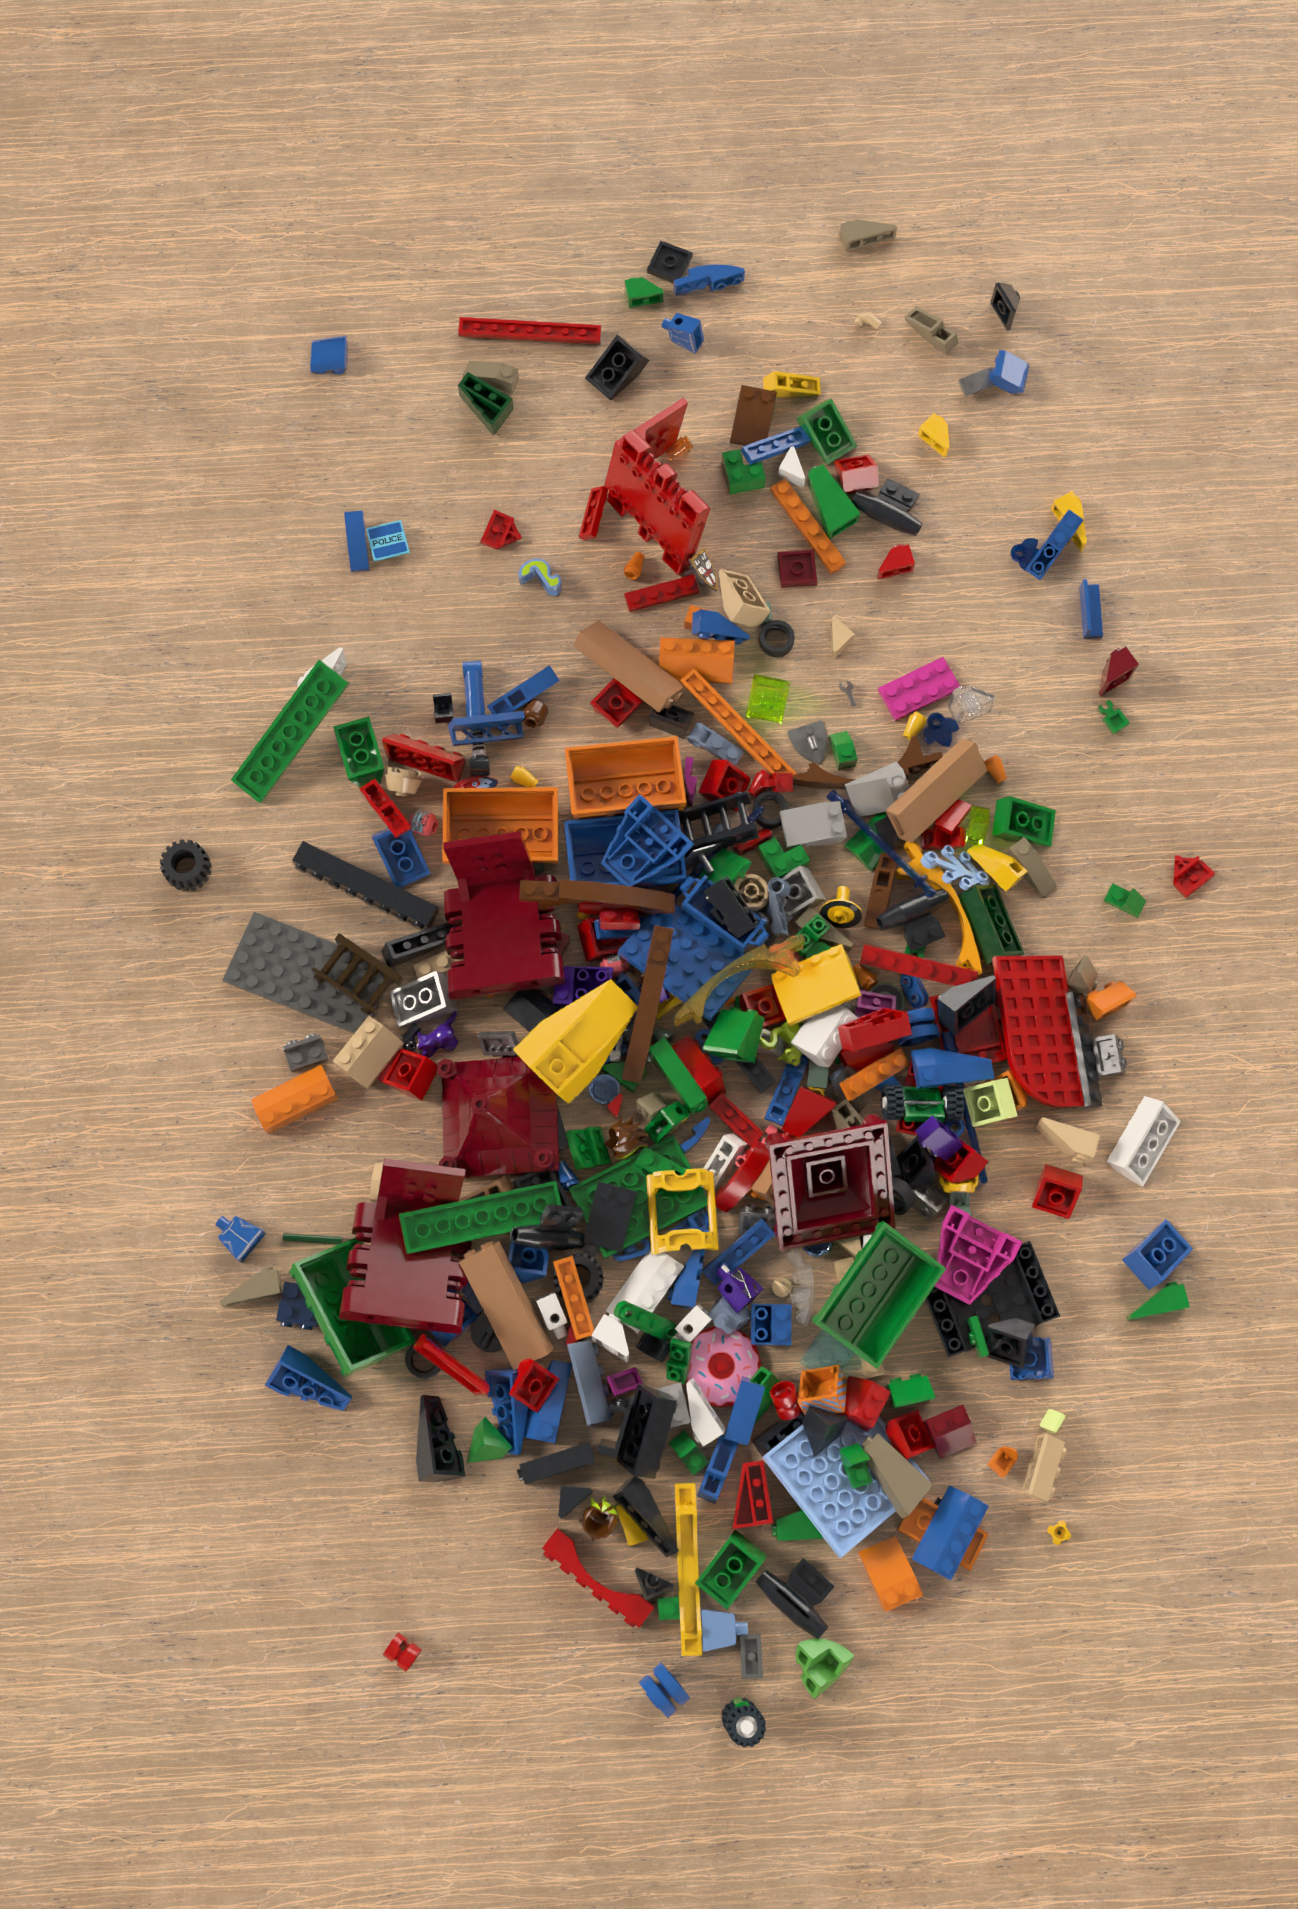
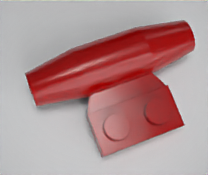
M599 902L578 903L579 913L599 916L601 930L639 929L640 921L638 915L646 914L640 910L617 904Z

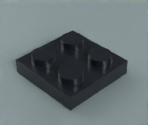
M660 240L647 268V273L674 283V280L684 276L693 257V252Z

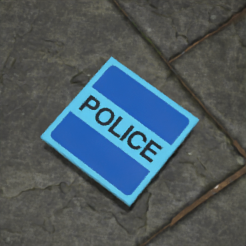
M401 520L366 528L374 562L410 553Z

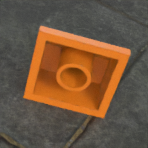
M1112 981L1103 986L1104 990L1100 992L1094 990L1089 993L1086 999V1007L1094 1021L1097 1022L1129 1005L1136 998V993L1122 981L1117 983Z

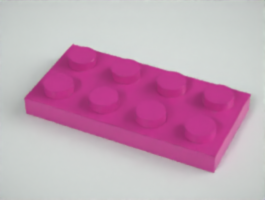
M941 657L879 687L878 692L893 719L897 721L959 691L961 686L944 657Z

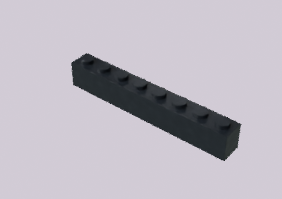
M302 841L292 859L296 870L302 873L309 872L314 879L318 881L325 880L329 882V886L337 890L341 888L345 890L347 895L353 898L358 896L362 898V902L369 906L374 904L379 907L380 911L386 914L390 912L396 915L395 917L402 922L407 920L413 923L412 926L422 931L423 929L430 928L439 913L438 906L305 841Z

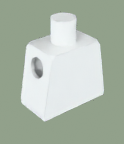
M552 1291L537 1298V1304L548 1329H553L557 1339L567 1336L568 1333L564 1326L567 1320L555 1292ZM557 1314L558 1320L552 1321L550 1316Z
M700 1304L696 1305L675 1328L678 1332L673 1338L690 1343L713 1320L709 1316V1312ZM689 1324L693 1327L691 1332L686 1330Z

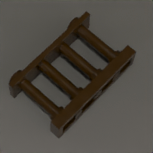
M338 933L335 937V941L338 944L336 951L321 971L315 967L311 969L315 975L313 978L321 984L326 982L361 1006L360 1010L366 1015L370 1016L372 1014L377 1017L378 1012L374 1009V1006L390 985L395 983L399 986L402 983V975ZM348 951L353 954V959L335 982L327 974L342 954ZM366 963L369 965L368 971L354 990L350 992L342 987L358 964ZM379 972L384 976V981L368 1003L358 998V996L374 974Z

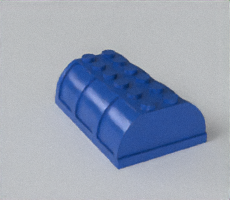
M678 810L660 811L681 831ZM625 815L564 821L570 880L623 885L601 862L611 841L613 842L617 828L621 825ZM684 856L682 859L633 887L649 889L652 886L682 885L687 879Z

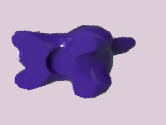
M456 1011L451 1014L445 1023L439 1025L430 1034L423 1035L418 1032L417 1047L419 1050H424L423 1056L429 1058L439 1048H443L447 1052H451L456 1048L458 1040L451 1026L456 1019Z

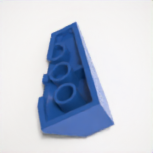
M706 1249L693 1250L674 1284V1289H669L668 1300L671 1301V1306L689 1310L695 1307Z

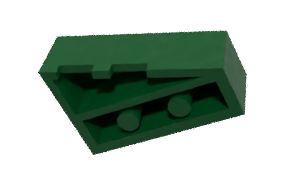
M469 372L466 373L458 384L459 396L494 436L513 411V398Z

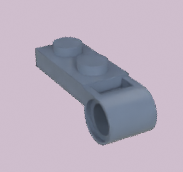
M696 723L687 737L688 742L698 748L702 747L718 759L728 760L733 765L737 764L744 753L743 750L701 723Z
M776 877L772 878L768 883V910L772 915L773 922H771V928L773 933L777 936L785 937L789 936L782 898L789 895L791 888L788 882ZM782 884L781 890L777 892V886Z

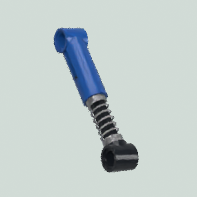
M481 660L462 662L467 717L485 715ZM475 729L471 733L477 738L483 737V732L479 729ZM484 743L471 744V750L473 751L471 753L472 757L469 759L471 777L490 775L489 757L486 756V750H484L486 746Z

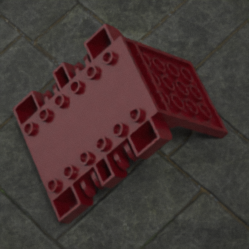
M521 831L443 842V849L457 878L459 887L448 889L444 892L445 918L449 921L450 925L459 926L451 928L449 934L446 935V951L452 959H464L452 962L451 968L447 971L448 996L450 1000L564 985L565 972L562 956L558 954V949L543 948L556 945L557 940L562 939L561 925L555 919V915L543 914L554 911L555 907L539 910V902L519 901L520 880L557 882V879L552 875L537 876Z
M384 1158L377 1203H358L354 1215L352 1234L356 1235V1240L371 1244L360 1243L354 1245V1249L349 1251L346 1271H350L352 1277L365 1279V1281L351 1280L348 1286L343 1289L339 1319L461 1334L465 1303L461 1301L462 1296L460 1294L447 1292V1290H462L463 1286H467L468 1279L459 1263L464 1258L452 1256L451 1254L464 1255L467 1253V1250H471L472 1240L407 1254L399 1214L458 1202L464 1181L465 1169Z

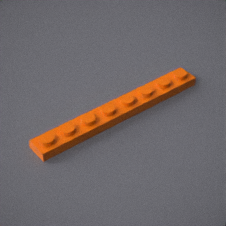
M694 668L680 680V683L685 686L696 700L772 777L773 773L791 772L793 775L797 774Z

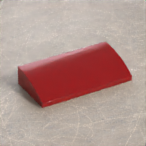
M421 1334L412 1348L475 1396L485 1395L489 1392L490 1386L484 1379L426 1335Z

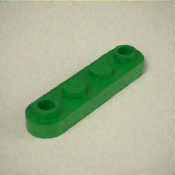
M620 1301L614 1308V1316L618 1317L621 1322L664 1341H671L677 1333L675 1329L677 1325L674 1322L628 1301Z

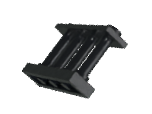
M747 791L737 792L731 796L678 811L680 824L684 825L686 836L694 843L692 848L685 854V857L695 849L720 843L716 849L720 850L759 838L755 823H749L745 805L751 804ZM738 808L742 825L731 829L727 811ZM719 813L723 831L713 834L709 816ZM702 819L705 836L694 839L691 821Z

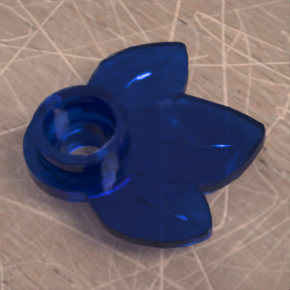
M1027 538L1021 544L1014 545L1010 551L1011 558L1018 562L1024 571H1026L1025 569L1039 551L1036 548L1038 539ZM1016 552H1021L1022 556L1017 555Z
M932 713L927 719L928 726L924 729V740L928 745L937 741L940 745L949 747L952 742L951 732L958 731L960 729L959 725L952 718H945L940 713ZM937 720L939 721V724L935 725L933 721Z

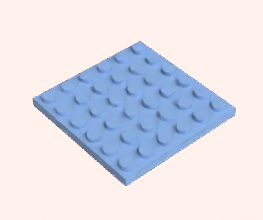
M878 1417L874 1427L867 1432L847 1421L841 1435L816 1457L813 1455L802 1424L762 1457L839 1558L843 1557L896 1511L869 1467L873 1483L852 1489L838 1451L841 1448L857 1443L863 1449L862 1443L869 1435L873 1437L876 1434H879L892 1446L886 1434V1425L880 1417ZM912 1458L907 1459L909 1463L926 1477Z

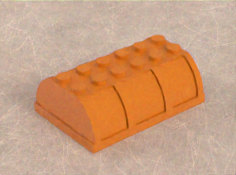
M678 736L565 748L571 814L574 820L625 815L626 808L639 794L658 811L684 810L686 797Z
M558 787L443 788V842L521 831L532 863H558ZM442 845V862L445 865H450Z

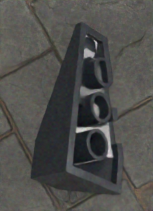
M422 1395L420 1398L416 1454L419 1482L435 1483L466 1476L461 1450L456 1448L453 1440L455 1435L453 1432L450 1433L446 1423L448 1418L439 1396Z

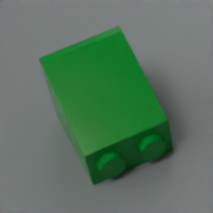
M730 1007V1010L722 1009L703 1046V1050L720 1059L755 1063L765 1018L758 1015V1011L747 1009L746 1012H742L741 1009Z

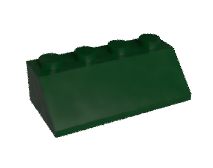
M997 885L974 886L958 895L986 965H992V958L995 956H1021L1025 954Z

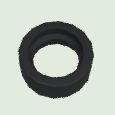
M772 620L766 623L761 629L759 636L762 651L768 656L775 658L787 655L794 644V631L785 621ZM780 630L786 633L788 638L786 645L780 648L771 647L766 642L768 632Z
M763 792L754 801L753 818L763 828H778L782 825L781 816L774 820H767L760 815L759 807L764 801L773 800L779 803L781 811L789 808L787 800L778 792Z
M892 1177L893 1193L901 1199L899 1200L893 1195L894 1214L905 1215L915 1203V1193L905 1181Z
M414 1342L406 1352L405 1363L407 1369L418 1378L428 1379L434 1377L441 1371L436 1365L428 1371H420L414 1366L413 1355L416 1352L412 1348L416 1343Z

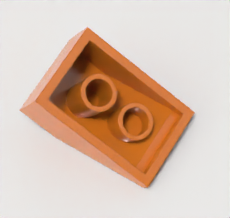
M896 1536L858 1552L884 1612L923 1596L918 1581Z

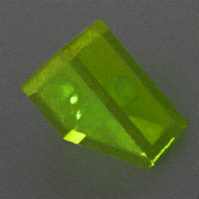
M972 805L965 841L973 845H984L989 828V808Z

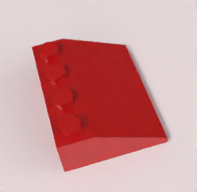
M392 734L382 739L389 761L455 783L459 782L466 765L465 757L455 751L452 753L445 751L440 746H430L422 740H412L404 734Z

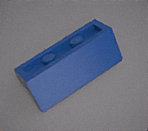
M1083 579L1079 587L1083 639L1102 638L1103 627L1099 584L1088 585L1087 579Z
M742 1376L724 1437L744 1445L749 1443L765 1390L764 1386L750 1382V1378Z

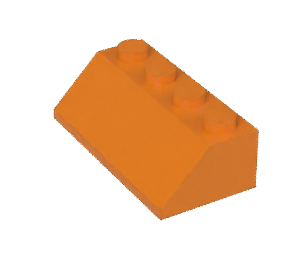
M660 637L659 667L678 681L694 668L708 683L732 684L735 641Z
M321 1064L251 1099L263 1129L267 1134H270L339 1098Z

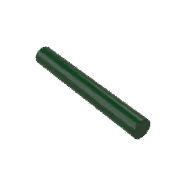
M283 1233V1241L323 1244L343 1243V1237Z

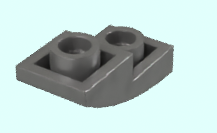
M993 367L958 380L965 397L996 386L989 377Z

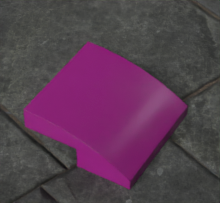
M686 756L684 789L688 806L692 807L696 793L697 777L692 776L694 758Z
M860 990L862 996L856 999L854 1015L860 1018L881 1008L895 1010L896 996Z

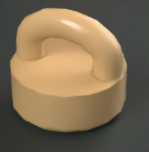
M778 1278L772 1284V1292L778 1298L787 1297L792 1290L791 1283L786 1278Z

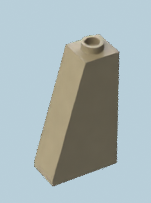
M879 1434L873 1437L869 1435L862 1443L864 1446L863 1450L870 1457V1460L866 1463L898 1515L903 1519L910 1515L933 1484Z

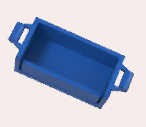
M706 875L701 880L690 876L680 887V890L683 891L686 897L681 906L683 912H686L742 954H745L751 945L759 948L769 937L765 930L766 919H762L752 912L759 924L736 939L729 934L727 925L719 926L709 911L714 906L707 901L704 890L714 885V883L710 880L708 881ZM694 882L698 883L690 894L686 893Z

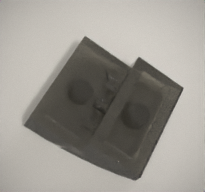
M850 1065L846 1066L824 1092L827 1097L837 1101L836 1106L847 1099L839 1083L859 1072ZM874 1086L855 1099L850 1100L849 1103L860 1114L881 1089Z

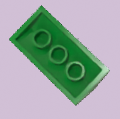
M887 812L877 813L844 845L870 872L878 865L880 853H885L874 822L885 818V815H888Z

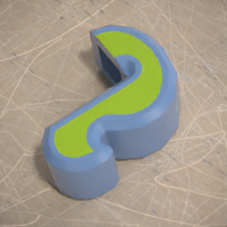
M534 558L525 562L520 567L518 572L520 585L536 576L548 595L556 596L562 591L560 576L558 574L551 576V567L544 559Z

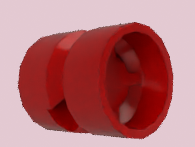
M781 1381L771 1388L770 1395L779 1418L782 1420H792L802 1413L798 1404V1393L792 1382Z
M398 1632L385 1649L383 1656L391 1662L397 1661V1666L404 1672H407L422 1649L414 1643L409 1644L408 1638Z

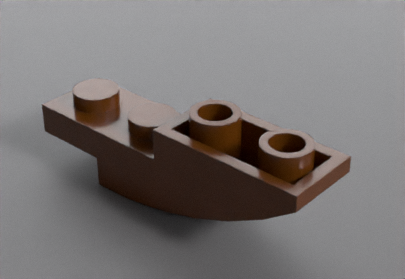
M880 853L869 896L864 927L880 930L876 923V917L888 909L899 856Z

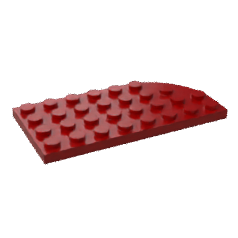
M1063 955L995 956L992 958L996 977L1007 1059L1014 1078L1029 1096L1052 1108L1085 1107L1066 996L1069 990Z

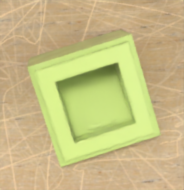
M1049 1409L1042 1419L1040 1426L1051 1434L1057 1433L1066 1415Z

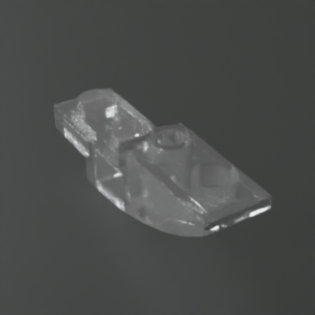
M795 1248L790 1249L787 1256L790 1265H794L795 1272H792L794 1283H798L799 1286L792 1289L790 1300L792 1305H796L798 1313H795L797 1325L801 1324L803 1329L807 1327L811 1317L815 1284L812 1264H803L800 1249Z

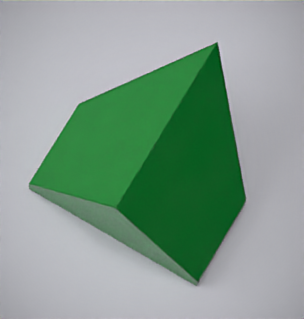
M486 1416L474 1428L466 1463L501 1459L512 1448Z

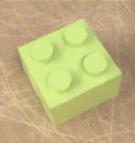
M1008 1078L963 1089L973 1127L1018 1116Z

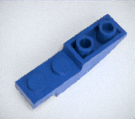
M717 264L688 269V276L674 280L673 290L676 296L687 294L696 289H703L706 286H709L711 291L722 290L727 286L738 285L743 282L745 270L737 266Z
M1068 510L1025 570L1038 580H1041L1081 525L1083 519L1071 510Z
M549 665L487 705L492 714L513 712L560 680Z

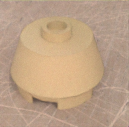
M388 767L387 774H385L388 790L396 791L395 795L407 796V793L415 794L422 782V772Z
M747 874L743 879L738 878L734 884L751 911L763 908L769 900L768 884L758 875Z

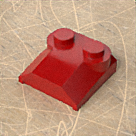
M613 678L590 702V705L597 714L602 715L613 726L618 728L635 712L642 701L627 687Z
M774 984L739 995L741 1011L746 1012L747 1009L758 1011V1015L765 1018L763 1028L786 1021Z
M531 1358L524 1359L518 1366V1377L509 1394L538 1413L560 1378Z
M919 1409L892 1419L886 1424V1434L892 1447L906 1460L936 1447L922 1420Z

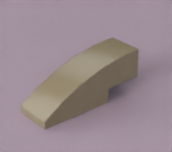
M918 306L905 316V320L918 334L946 355L958 344L956 332L945 327L941 319Z

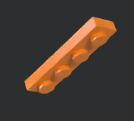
M897 1048L839 1084L847 1100L850 1101L909 1066V1063L902 1049Z
M573 1256L553 1261L576 1340L591 1336L594 1332V1327Z

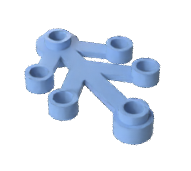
M946 845L941 853L951 863L938 859L937 854L932 851L925 853L921 858L922 865L928 869H932L937 865L950 870L946 871L942 876V880L947 884H951L954 880L963 877L959 882V886L963 890H968L972 886L988 885L990 883L988 875L984 871H978L970 862V854L962 852L957 860L953 855L954 849L949 845Z

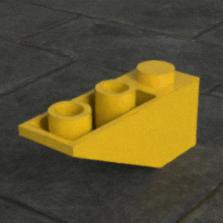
M979 843L967 850L971 857L1005 891L1014 887L1028 872L1014 857Z

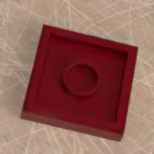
M814 549L777 552L781 588L817 585Z

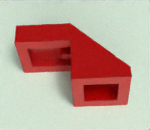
M937 827L926 829L921 834L922 850H942L946 845L951 846L953 849L965 847V828L958 827L952 835Z

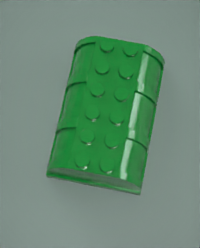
M883 1221L881 1223L878 1222L875 1226V1232L863 1249L855 1255L854 1262L839 1284H835L831 1290L832 1294L819 1313L815 1314L812 1318L813 1323L876 1369L879 1368L946 1270L943 1265Z
M356 1238L297 1261L291 1265L292 1268L289 1271L306 1300L305 1304L308 1310L312 1311L322 1330L326 1345L330 1346L341 1367L340 1372L343 1377L370 1367L415 1342L412 1333L406 1327L339 1319L343 1289L348 1286L351 1280L365 1281V1279L352 1277L350 1271H346L349 1251L353 1250L356 1244H364L362 1241L356 1240Z

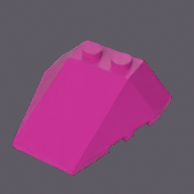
M951 1205L942 1222L937 1262L943 1265L946 1270L934 1287L970 1305L987 1288L990 1282L997 1278L1000 1272L1015 1259L1022 1241L969 1216L965 1211Z

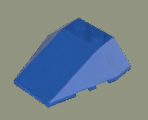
M639 794L626 808L621 825L618 826L613 842L611 841L601 864L624 886L633 887L682 859L694 843Z

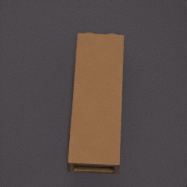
M600 620L579 633L573 646L656 711L661 712L665 708L669 709L674 702L677 703L682 698L683 694L681 692L685 687L683 684Z
M961 739L886 810L900 839L912 843L987 772L984 764L985 761L981 757L975 742Z
M489 1241L480 1246L481 1250L476 1252L473 1249L465 1253V1258L459 1263L512 1368L515 1370L518 1369L522 1360L531 1358L535 1361L548 1355L554 1348L501 1243L498 1241L492 1244Z

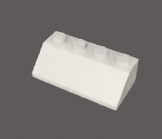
M1144 1096L1110 1154L1107 1163L1116 1172L1143 1187L1181 1121L1164 1102Z
M650 1247L648 1253L644 1255L606 1309V1312L614 1315L615 1306L623 1300L654 1312L679 1277L684 1266L664 1252L659 1255H651ZM621 1322L629 1329L634 1331L636 1334H639V1332L641 1331L637 1328H634L628 1324Z
M611 1313L609 1316L604 1314L592 1334L593 1342L628 1363L629 1351L621 1321Z

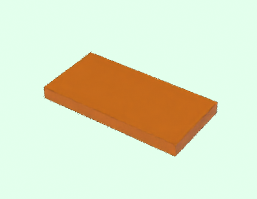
M922 1498L910 1515L901 1520L897 1531L920 1543L938 1505ZM977 1528L959 1564L960 1566L971 1571L989 1533Z

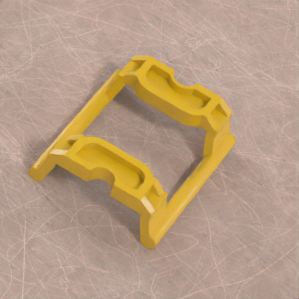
M686 1169L685 1174L682 1176L676 1175L674 1170L658 1171L647 1175L651 1255L680 1251L682 1245H689L691 1250L708 1249L710 1251H719L713 1171H708L707 1169ZM698 1186H703L707 1191L710 1231L702 1232L699 1229L672 1230L666 1235H658L655 1195L659 1188L673 1192L694 1190Z

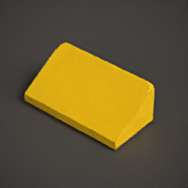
M620 1505L616 1506L628 1546L648 1540L647 1535Z

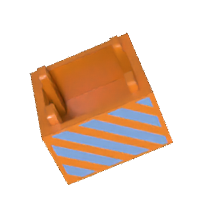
M840 1365L801 1371L798 1404L804 1415L809 1405L833 1413L845 1412L847 1379Z

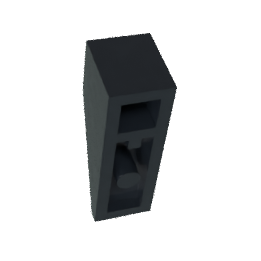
M803 1411L795 1419H781L752 1440V1443L762 1457L802 1425V1420L805 1416Z

